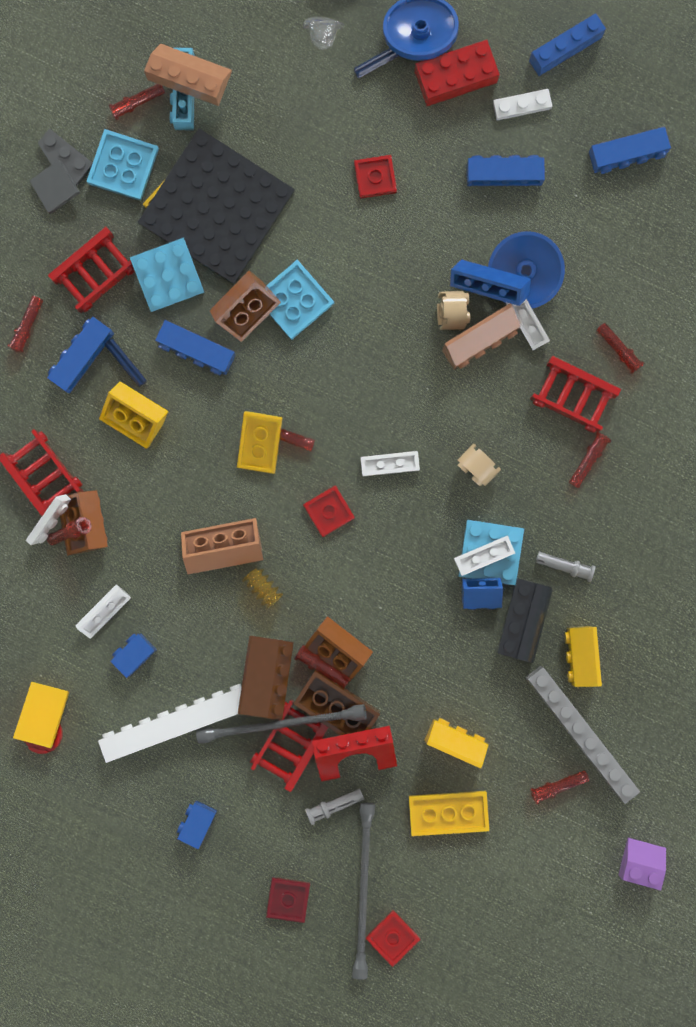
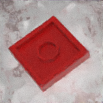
M391 155L354 160L360 199L397 193Z
M336 485L303 504L322 538L355 519Z
M394 910L365 937L392 967L421 940Z

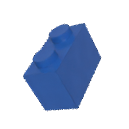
M501 578L462 579L463 609L502 608L503 586Z
M133 634L126 641L128 644L123 649L120 647L112 654L114 658L111 660V663L126 678L130 677L157 651L142 634L137 636Z
M196 801L194 805L190 804L185 813L188 816L185 823L181 822L177 833H179L177 839L199 849L217 810L199 801Z

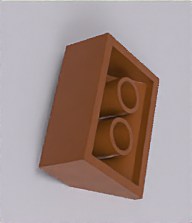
M248 271L211 308L210 312L218 325L242 342L281 302L262 280L251 271Z
M97 490L77 492L69 495L68 497L71 500L67 505L68 509L60 515L67 556L108 547Z
M328 616L301 650L346 686L373 653L372 650Z

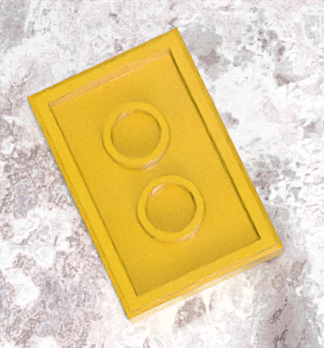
M248 411L244 412L237 468L275 474L283 417Z
M31 682L13 738L52 749L69 692Z

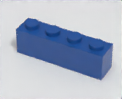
M595 13L531 53L529 62L538 76L600 40L606 28Z
M661 127L593 145L589 150V155L594 173L601 172V174H604L616 167L623 169L635 162L642 164L650 158H664L671 149L666 128Z
M475 155L468 158L467 186H542L545 180L544 157H539L538 155H530L528 158H520L519 155H512L509 158H501L499 155L483 158L480 155Z
M465 260L459 261L451 269L450 286L517 306H520L529 297L530 278Z
M94 317L85 321L81 333L74 336L71 341L72 345L68 350L62 352L60 355L61 360L57 365H53L48 372L49 376L47 378L69 394L105 347V343L114 335L110 328Z
M167 320L164 321L155 339L160 349L166 352L172 350L176 352L177 357L184 360L186 358L194 360L193 364L201 368L207 366L211 368L210 372L218 376L221 373L227 375L236 356L234 351Z

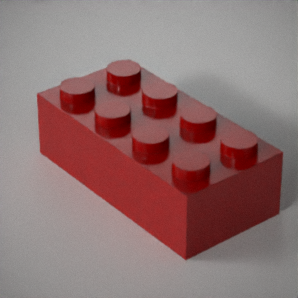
M488 40L415 64V75L426 106L496 84L500 75Z

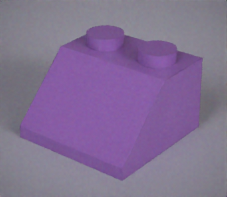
M628 838L618 876L624 881L661 890L666 873V848Z

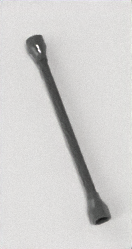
M361 704L341 712L328 713L326 715L321 714L227 729L199 728L196 731L198 743L202 744L209 743L222 736L285 728L287 726L292 727L338 719L361 721L367 719L365 705Z
M369 802L360 803V816L363 826L362 874L360 877L361 889L359 899L360 917L358 922V950L352 969V978L360 980L368 978V966L364 952L370 846L369 828L375 815V803Z

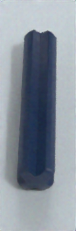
M389 48L355 67L354 73L358 78H361L399 55Z
M109 339L105 343L106 348L137 386L141 387L144 385L146 379L116 342L113 339Z

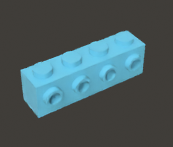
M174 48L195 56L193 48ZM173 90V93H170V104L173 105L172 112H170V123H173L175 130H194V97Z

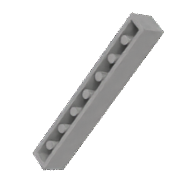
M539 666L525 677L620 801L626 804L639 794V789L544 667Z

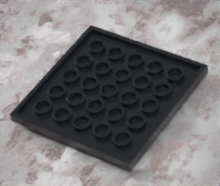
M198 128L144 211L138 224L167 243L184 237L192 259L235 285L295 189Z

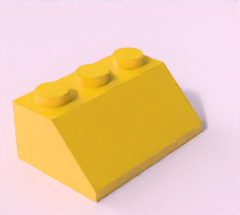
M119 382L108 392L99 420L147 449L161 429L168 411L124 383Z
M597 627L567 628V632L564 633L565 644H568L569 649L566 652V661L570 663V671H568L569 683L572 682L574 687L602 686Z
M439 718L438 721L433 719L425 738L426 744L478 768H482L488 744L484 742L486 738L474 734V737L466 734L468 730L457 726L455 729L449 726L450 722Z

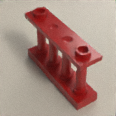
M107 227L102 229L48 274L56 285L59 283L63 284L79 302L75 308L80 313L90 310L96 300L126 275L129 276L135 272L131 260L128 262L112 243L114 236ZM106 247L123 267L113 273L97 255L99 249ZM87 259H92L108 278L100 286L83 267V263ZM73 271H77L93 290L85 298L68 279V275Z
M551 356L546 365L550 367V373L539 395L534 393L530 400L534 401L533 404L540 408L545 406L584 425V429L591 433L600 432L603 426L597 423L609 399H615L621 389L559 358ZM557 374H565L568 380L557 402L553 403L547 400L546 397ZM579 381L584 384L585 388L572 412L564 408L563 405L574 383ZM594 390L602 392V397L591 420L580 416L591 392Z
M33 429L31 432L36 438L13 455L1 453L0 462L40 515L43 516L55 497L67 495L74 489L76 492L84 491L81 488L83 485L76 476L73 478L46 442L48 441L47 436L42 431L38 432ZM41 444L47 453L25 470H19L16 466L17 461ZM52 459L58 468L38 484L31 486L28 482L29 476ZM64 474L70 483L48 500H42L39 496L40 491Z
M290 700L289 703L285 702L282 720H284L286 714L296 719L307 716L291 707L294 702L293 700ZM321 722L306 724L315 732L312 739H306L287 727L273 729L260 753L255 752L250 761L253 764L251 769L254 770L257 764L282 778L283 782L286 783L284 789L291 792L314 753L312 741L322 739L329 727ZM279 731L303 745V748L306 750L303 756H297L271 741L275 733ZM269 748L293 762V765L296 766L293 773H287L261 758L266 749Z

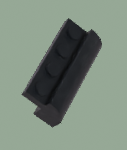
M516 578L497 649L498 654L534 663L553 592L552 587Z

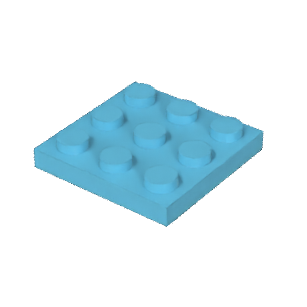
M104 129L86 182L89 185L141 201L159 147Z
M184 237L130 257L151 312L204 293Z
M298 260L267 285L281 302L269 315L291 340L335 304Z
M467 520L462 555L505 536L509 537L515 554L463 576L459 572L458 577L470 579L501 578L502 584L515 585L524 528Z

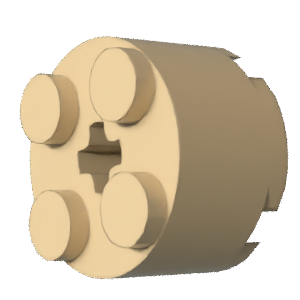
M464 291L439 292L438 298H441V303L437 304L438 325H442L439 329L464 330L466 324L470 323V312H467L469 294L464 293Z
M473 443L458 459L460 462L458 466L465 473L470 471L474 475L471 479L479 486L482 484L486 486L501 469L499 467L495 469L493 467L495 463L482 450L478 449L476 451L474 449L476 445Z

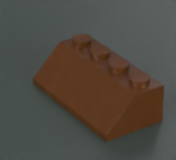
M249 636L238 714L278 720L283 719L294 642Z
M317 669L293 703L311 716L341 712L352 706L364 704L367 713L366 720L338 719L321 722L339 735L370 730L380 715L378 709Z

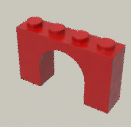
M390 726L312 741L321 781L340 778L339 762L354 754L374 756L377 760L378 770L397 767Z

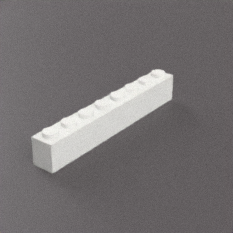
M241 683L230 687L231 691L223 693L221 690L211 694L213 698L205 700L202 697L194 700V705L187 707L186 704L175 707L176 711L170 714L167 710L157 714L158 718L151 720L148 717L140 720V725L132 727V724L121 727V732L114 734V731L102 734L103 738L98 740L105 762H110L238 714Z

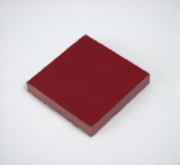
M272 877L266 918L305 923L310 882Z

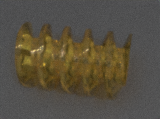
M255 568L242 581L249 580L247 587L254 586L251 591L252 594L259 592L256 599L263 598L261 605L268 604V609L283 596V592L276 594L279 587L272 588L271 586L274 581H266L269 575H261L264 569L257 570Z

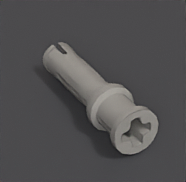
M540 551L535 562L570 573L574 578L577 576L587 579V582L592 581L596 567L580 564V561L571 562Z
M359 788L327 803L320 802V805L305 810L311 825H314L316 821L325 817L328 819L332 813L364 800V797Z

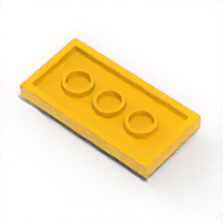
M486 791L409 796L411 836L489 831Z

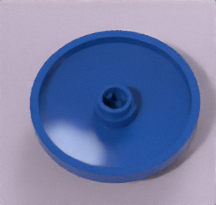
M399 0L388 10L383 22V34L389 48L399 56L410 60H429L444 54L455 43L459 31L458 16L453 7L445 0Z
M531 231L518 232L502 240L494 249L488 264L490 268L531 279L530 294L527 298L531 308L539 307L550 301L559 291L565 274L564 259L557 245L545 235Z

